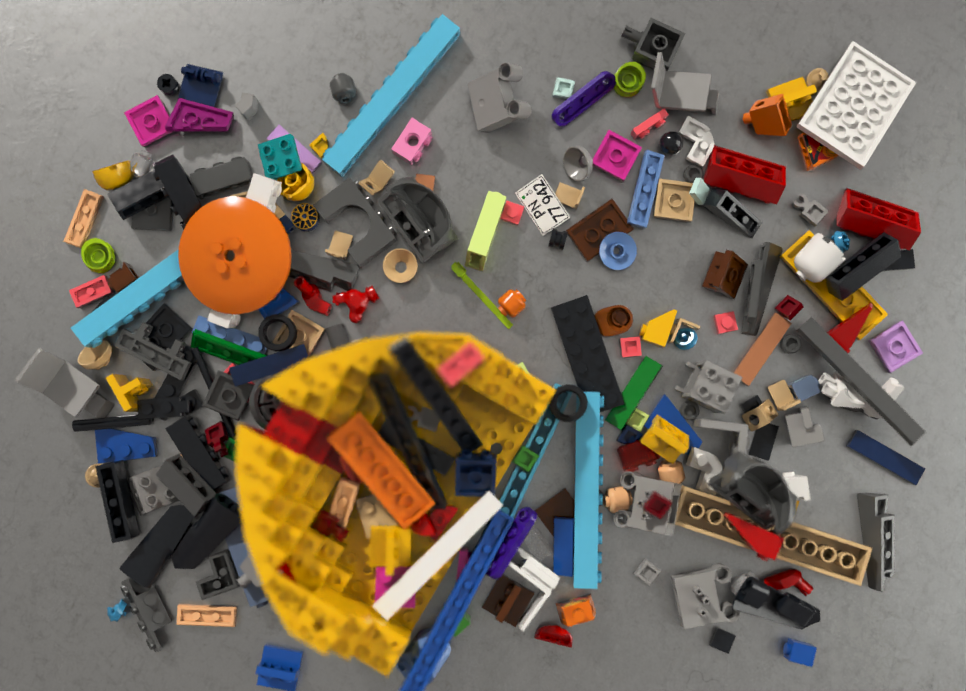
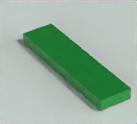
M197 329L192 333L191 348L198 347L204 353L237 365L267 356Z
M645 356L622 392L625 404L612 408L605 421L623 431L663 366Z

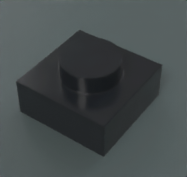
M196 389L181 396L183 401L191 400L192 412H185L186 415H190L204 407L202 406L203 401Z

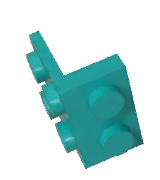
M286 134L258 144L265 177L277 180L278 178L301 171L302 166L292 134Z

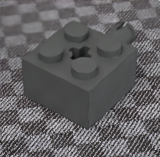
M650 18L645 31H642V33L626 25L621 37L636 43L637 47L632 59L650 68L655 69L657 54L662 52L665 70L668 71L685 33Z

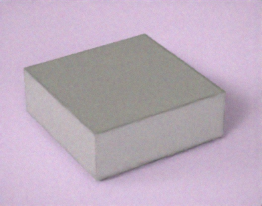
M644 559L634 572V575L650 587L661 573V570L647 559Z

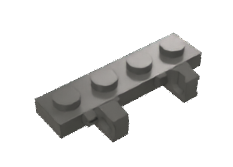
M142 322L139 330L135 329L133 333L127 329H122L114 345L115 347L179 380H184L192 364L183 359L185 354L182 352L186 346L185 342L175 339L171 349H164L150 342L151 338L148 336L153 326Z

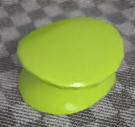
M637 62L623 64L614 75L616 77L614 90L621 97H633L638 94L646 79L644 67Z
M92 238L82 246V260L91 271L105 273L112 269L115 264V253L110 244L102 239Z

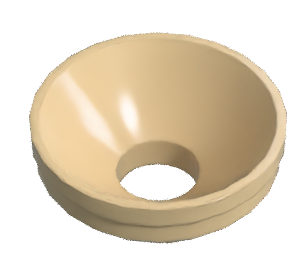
M403 248L390 251L383 261L385 275L395 283L410 281L418 269L416 257L412 252ZM399 262H404L407 265V269L403 273L396 271V265Z
M102 339L103 342L95 348L85 347L78 356V363L87 370H99L107 366L112 354V347L107 340Z

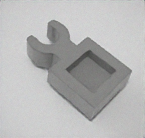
M801 193L799 199L803 203L800 204L794 201L792 206L795 209L803 210L800 216L816 227L829 211L816 200H813L811 203L808 202L807 196Z
M408 406V409L414 411L413 417H409L411 421L418 420V427L436 432L440 419L433 410L422 407L421 412H418L414 406Z

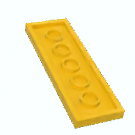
M810 230L779 256L795 274L798 270L795 268L794 258L814 236ZM808 279L803 281L840 322H843L870 302L872 303V311L856 337L857 340H861L888 315L863 287H860L841 301L828 292L825 279L816 283Z

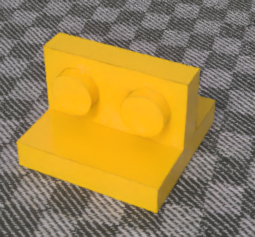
M803 76L766 91L768 98L779 94L784 95L791 122L804 116L813 102L812 96L817 92L815 85L807 87Z
M111 374L106 377L124 412H138V396L144 395L149 391L148 388L153 386L151 380L146 378H136L129 382L126 375Z
M657 414L640 442L673 464L681 453L685 454L688 450L689 435Z
M371 526L370 566H386V575L394 576V568L410 567L411 526H408L405 530L401 526Z

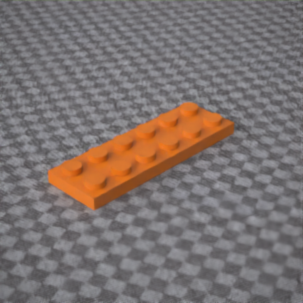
M360 411L327 436L329 442L404 530L435 505L433 499Z

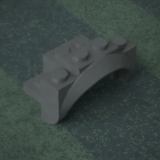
M403 177L385 189L387 193L377 201L422 263L458 239L452 230L450 214L443 201L431 189L418 183L414 177Z
M738 451L725 459L724 471L709 479L708 485L765 530L775 525L774 531L781 534L794 521L797 496L790 491L786 480L775 468L760 461L757 457L750 459L743 452Z

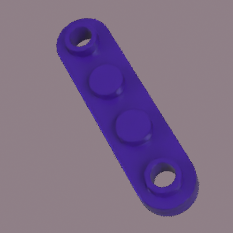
M608 71L601 72L554 109L552 113L553 122L559 126H566L611 91L616 84V77Z
M530 507L521 509L510 526L486 572V575L490 578L498 579L502 576L536 522L537 513Z

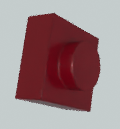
M787 295L775 307V310L791 321L804 307L801 302Z
M654 491L643 507L647 512L662 519L671 507L672 501Z

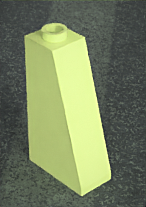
M488 191L467 250L465 266L479 271L484 269L506 202V196L499 192Z

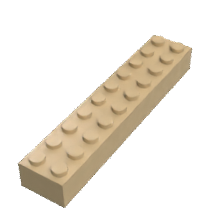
M683 485L681 486L675 525L750 549V547L723 516L724 512L762 528L728 500ZM792 522L781 534L774 531L775 525L766 529L773 534L785 538L777 559L861 586L872 548Z

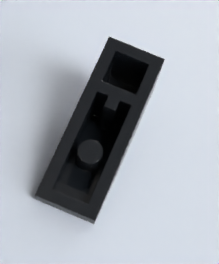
M712 189L704 203V206L714 215L750 238L754 237L763 223L727 190Z

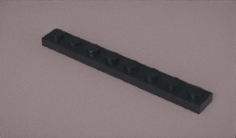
M408 336L390 345V352L460 448L473 451L482 446L483 444Z
M389 372L370 374L367 379L411 474L435 502V505L430 509H445L448 502Z

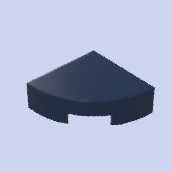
M626 425L616 441L623 444L632 443L639 440L643 434Z

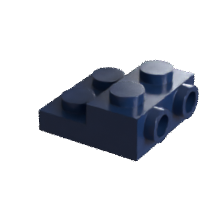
M462 450L460 453H456L455 496L483 497L488 491L495 496L496 454L489 450H483L480 454L472 453L471 450Z

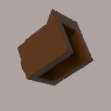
M123 262L122 268L109 275L108 286L113 292L119 293L137 280L139 276L130 264Z

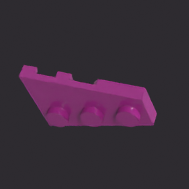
M179 98L165 125L166 131H228L233 121L234 113Z

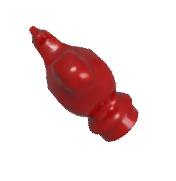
M370 286L365 288V292L356 289L341 293L336 292V295L332 297V302L336 306L346 304L350 309V321L359 323L363 318L362 314L367 310L368 303H375L380 298L374 287Z

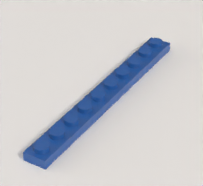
M498 510L490 518L399 691H424L515 518L501 510Z

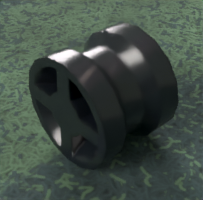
M162 74L157 80V87L163 94L169 97L178 94L180 85L172 75Z
M553 228L548 247L556 246L563 250L568 232H559Z

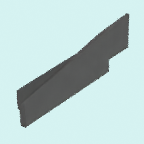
M763 243L759 260L751 262L741 334L757 336L780 261L779 256L783 251L782 247L773 243Z
M291 250L292 258L288 277L293 279L299 276L304 277L309 284H315L318 288L329 292L332 291L334 285L347 291L353 289L359 265Z
M858 493L857 499L863 545L872 548L866 568L868 587L883 592L886 578H892L895 573V515L887 514L888 494Z

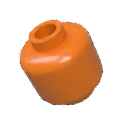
M509 289L498 299V304L500 305L498 310L504 317L509 315L514 318L525 309L526 299L517 289L515 291Z

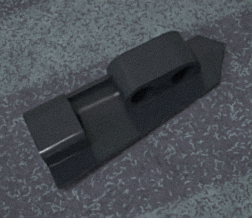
M217 493L200 519L189 529L171 556L174 568L195 569L242 522V514L236 512L239 505L228 496Z
M184 505L170 506L120 566V570L141 586L151 588L170 556L175 552L186 533L192 527L194 516Z
M752 576L744 581L732 604L734 610L801 630L820 622V610L788 592L784 594Z

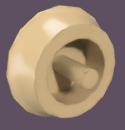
M822 68L813 69L807 76V86L815 85L817 92H819L829 77L827 71Z
M93 464L85 472L86 482L92 487H100L95 466L102 464Z

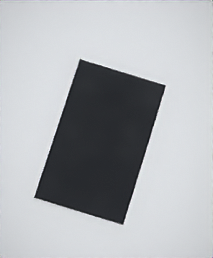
M769 423L756 429L749 455L769 461L779 426Z

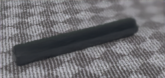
M137 414L74 420L72 422V429L78 432L150 425L152 419H138Z

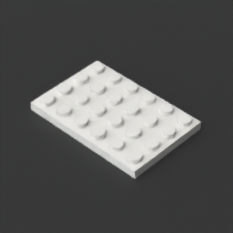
M852 41L796 127L861 170L868 162L916 82Z

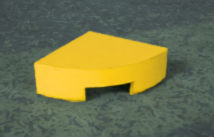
M320 134L309 144L314 152L323 159L324 152L329 148L325 134Z

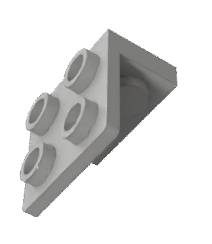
M161 466L128 479L129 487L140 516L179 501L157 477L156 474Z

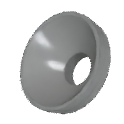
M572 146L565 151L563 165L567 175L575 181H581L591 174L593 158L582 146ZM583 156L586 158L587 161L586 166L582 162Z

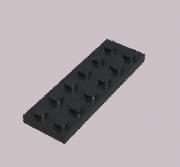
M588 295L551 307L577 386L582 391H598L600 396H604V408H600V412L624 405L625 403Z

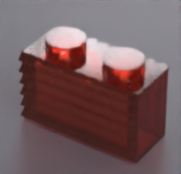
M641 439L614 448L623 471L634 472L639 470L638 466L645 464L646 467L657 463L656 460L660 459V455L640 442Z

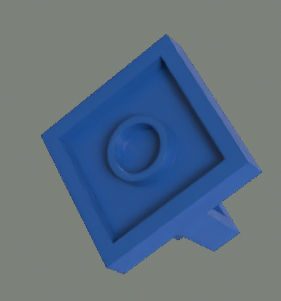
M266 644L263 649L262 660L256 668L255 674H258L257 685L286 691H296L304 651Z

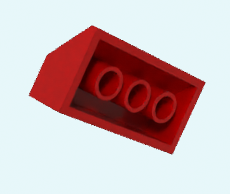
M714 145L705 170L704 182L711 187L723 188L728 192H736L748 198H756L765 203L777 205L786 187V166Z
M849 188L845 189L837 213V226L843 230H851L861 236H868L874 239L882 233H886L899 241L900 249L904 248L910 251L921 234L919 212Z

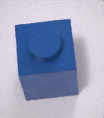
M788 638V642L783 647V654L791 662L813 667L817 648L810 643Z

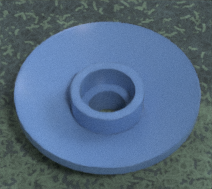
M624 232L610 233L600 244V259L610 269H625L636 258V243L630 235ZM615 247L619 248L618 254H614L613 252Z

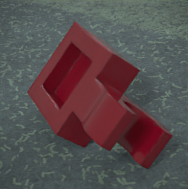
M220 421L205 429L208 445L212 448L214 447L216 453L220 452L221 457L229 454L224 444V441L229 439L224 423Z
M324 509L319 513L312 526L313 529L328 538L333 534L334 538L341 543L350 532L348 529L338 525L339 518Z

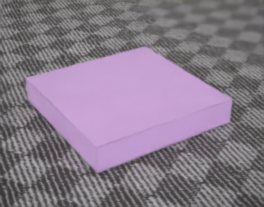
M903 321L896 323L868 340L888 373H892L923 354Z

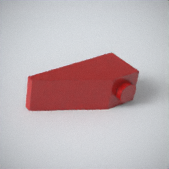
M870 302L827 332L847 353L851 351L849 348L853 345L872 311V303Z
M724 512L723 516L750 549L757 552L756 557L768 561L769 558L776 560L785 538Z

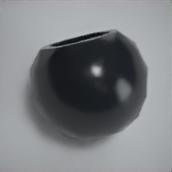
M675 131L667 132L660 138V149L666 155L678 154L683 147V138Z

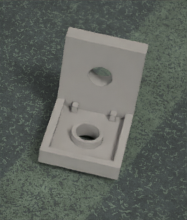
M705 419L693 420V427L731 431L728 457L738 451L745 454L746 449L749 448L750 438L747 437L748 425Z

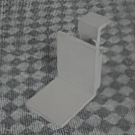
M658 52L651 87L656 108L691 112H706V109H712V114H716L719 90H709L712 74L666 71L662 52Z
M41 348L37 349L15 379L17 383L44 394L76 418L83 409L97 418H105L114 406V403L96 393L100 387L98 383L67 361Z

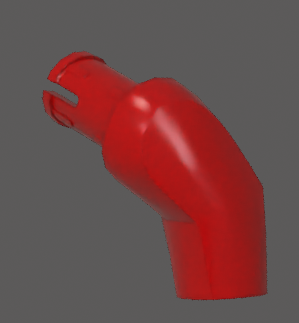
M297 277L294 281V286L302 292V298L309 309L328 316L331 312L332 304L322 299L321 293L315 284H309L304 277Z
M788 569L764 579L765 584L776 590L795 586L804 596L809 595L813 590V586L803 579L801 571L797 569Z

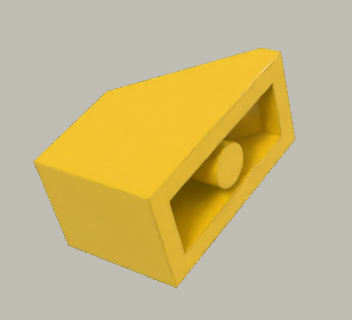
M673 309L648 321L646 325L643 324L639 335L642 336L640 341L660 348L665 347L677 310Z

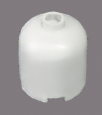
M816 233L794 258V265L798 270L796 274L803 281L808 279L815 283L821 282L846 260L842 257L844 255L842 251L832 241L829 243L823 240L824 235Z

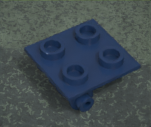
M187 64L186 67L181 69V74H184L178 99L182 98L215 107L224 72Z

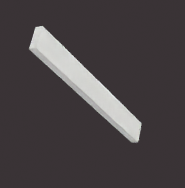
M488 491L373 604V607L388 620L503 504Z

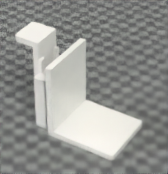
M519 547L517 551L524 560L521 565L511 560L509 566L541 589V592L518 622L519 629L524 631L547 600L560 578Z

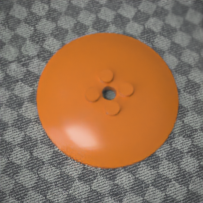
M243 197L219 198L201 207L186 224L182 232L178 252L180 271L191 293L205 306L226 314L250 313L270 303L280 293L286 283L292 258L289 237L279 218L263 204ZM230 250H233L235 253V258L232 261H229L227 258V253Z

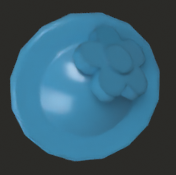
M836 231L831 240L844 253L849 250L850 239L845 232Z
M682 328L678 330L674 343L679 349L688 350L695 346L698 336L693 329Z
M123 599L113 608H107V615L111 622H118L121 615L126 616L127 612L124 610L127 603Z

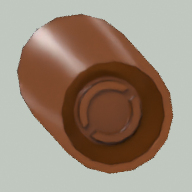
M624 305L606 307L595 314L600 333L605 337L622 334L628 331L633 323V314Z

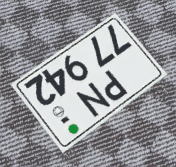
M542 174L515 193L543 236L570 218Z

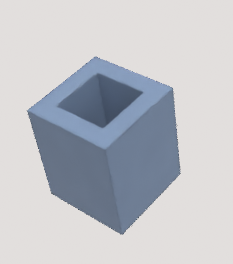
M806 375L787 384L795 400L803 401L820 393L819 381L813 375Z

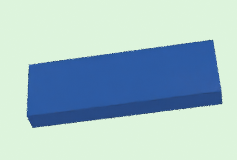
M554 518L553 572L556 575L570 577L574 575L575 518Z

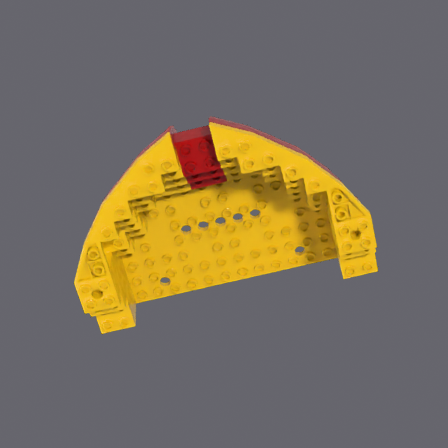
M411 333L370 338L302 361L261 386L283 399L265 431L246 424H238L236 479L245 540L264 590L286 629L291 635L326 656L330 650L347 661L353 656L388 677L404 650L413 628L459 550L416 591L415 608H399L386 620L373 607L375 603L376 566H370V538L367 539L356 502H354L346 528L350 532L342 543L337 541L334 536L331 535L328 538L312 528L323 509L330 513L340 478L347 479L339 460L341 455L329 442L327 436L358 411L361 412L375 431L379 432L386 418L367 379L373 373L389 372L409 417H413L414 411L408 409V406H414L418 412H421L422 407L433 410L390 352V345L408 336L481 440L483 445L473 450L472 453L480 454L483 450L491 451V445L494 443H499L502 446L501 453L496 454L497 487L532 426L536 425L556 390L523 371L521 367L504 358L502 354L468 334ZM469 342H472L485 359L451 386L437 369ZM414 420L411 423L419 438L455 458L446 476L433 470L448 502L447 506L452 505L459 508L437 539L438 541L482 497L455 496L456 453H460L462 449L441 420L436 432L418 427V420ZM385 442V443L389 446L390 449H391L392 447H394V446L390 445L389 443ZM396 448V450H397V452L399 453L400 457L402 458L404 464L406 465L407 469L409 470V467H408V465H407V463H406V461H405V459H404V457H403V454H402L401 450H399V449ZM361 483L355 500L372 495L373 492L367 490L364 483ZM429 509L428 511H426L428 517H430L431 513L435 509ZM412 529L410 566H413L436 543L430 536L419 535Z

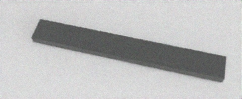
M812 317L796 330L910 446L915 444L926 433Z

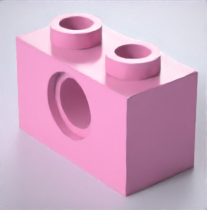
M411 118L391 148L392 153L412 166L414 161L418 162L421 158V151L424 146L427 147L432 141L431 129ZM416 139L419 142L416 146H410L408 144L409 141Z

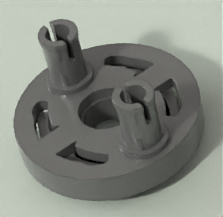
M280 373L261 378L254 385L250 394L249 405L251 414L257 424L263 429L267 428L278 408L275 405L277 396L261 386L280 375Z

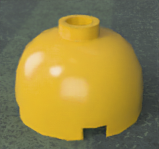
M129 160L92 171L97 184L105 190H114L130 183L134 174Z
M301 163V171L277 179V181L282 182L281 195L287 200H304L314 189L313 174L303 163Z

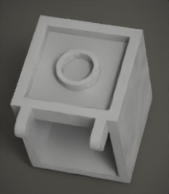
M707 360L697 362L696 365L687 362L686 366L694 370L685 389L676 386L675 390L682 393V398L692 401L714 413H726L742 377Z

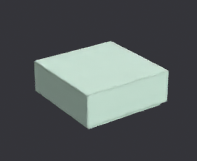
M557 77L553 97L567 100L572 96L575 81Z
M695 178L689 194L698 205H704L710 188L702 178Z

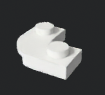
M687 116L678 133L694 142L686 160L702 168L714 148L713 136L708 126Z
M692 447L686 465L701 470L696 489L715 496L717 491L711 488L708 483L710 478L722 472L721 462L714 454Z

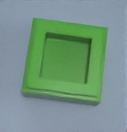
M522 445L512 462L530 472L539 455Z

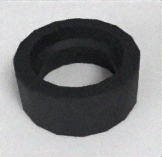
M273 314L261 322L258 336L260 342L266 348L273 351H283L289 349L295 343L297 329L291 319L281 314ZM282 322L288 327L289 336L284 343L274 344L269 341L267 329L272 323Z
M566 384L556 389L549 401L551 413L558 420L573 422L585 413L587 398L581 388ZM567 391L575 393L580 400L578 411L571 415L561 413L557 407L559 395Z

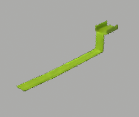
M459 262L453 263L451 269L454 273L461 277L495 316L510 329L513 324L507 317L501 314L492 301L466 275L467 270Z

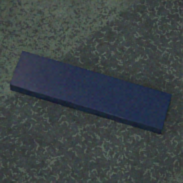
M302 344L230 367L229 370L234 385L238 386L288 370L302 361L308 360L309 357L305 345Z
M855 430L847 444L848 448L913 485L918 484L925 471L924 467L859 430Z

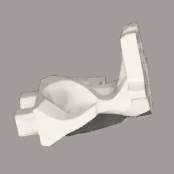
M824 372L818 380L819 384L823 386L822 393L829 397L830 403L833 406L853 412H862L875 420L881 418L838 372H834L832 376ZM889 378L882 388L896 400L903 391L904 386L898 384L897 379Z

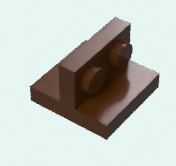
M726 250L725 253L716 251L702 287L723 293L726 297L735 299L748 264L734 251Z
M502 574L496 580L482 608L495 615L497 621L501 623L505 621L516 627L535 593Z

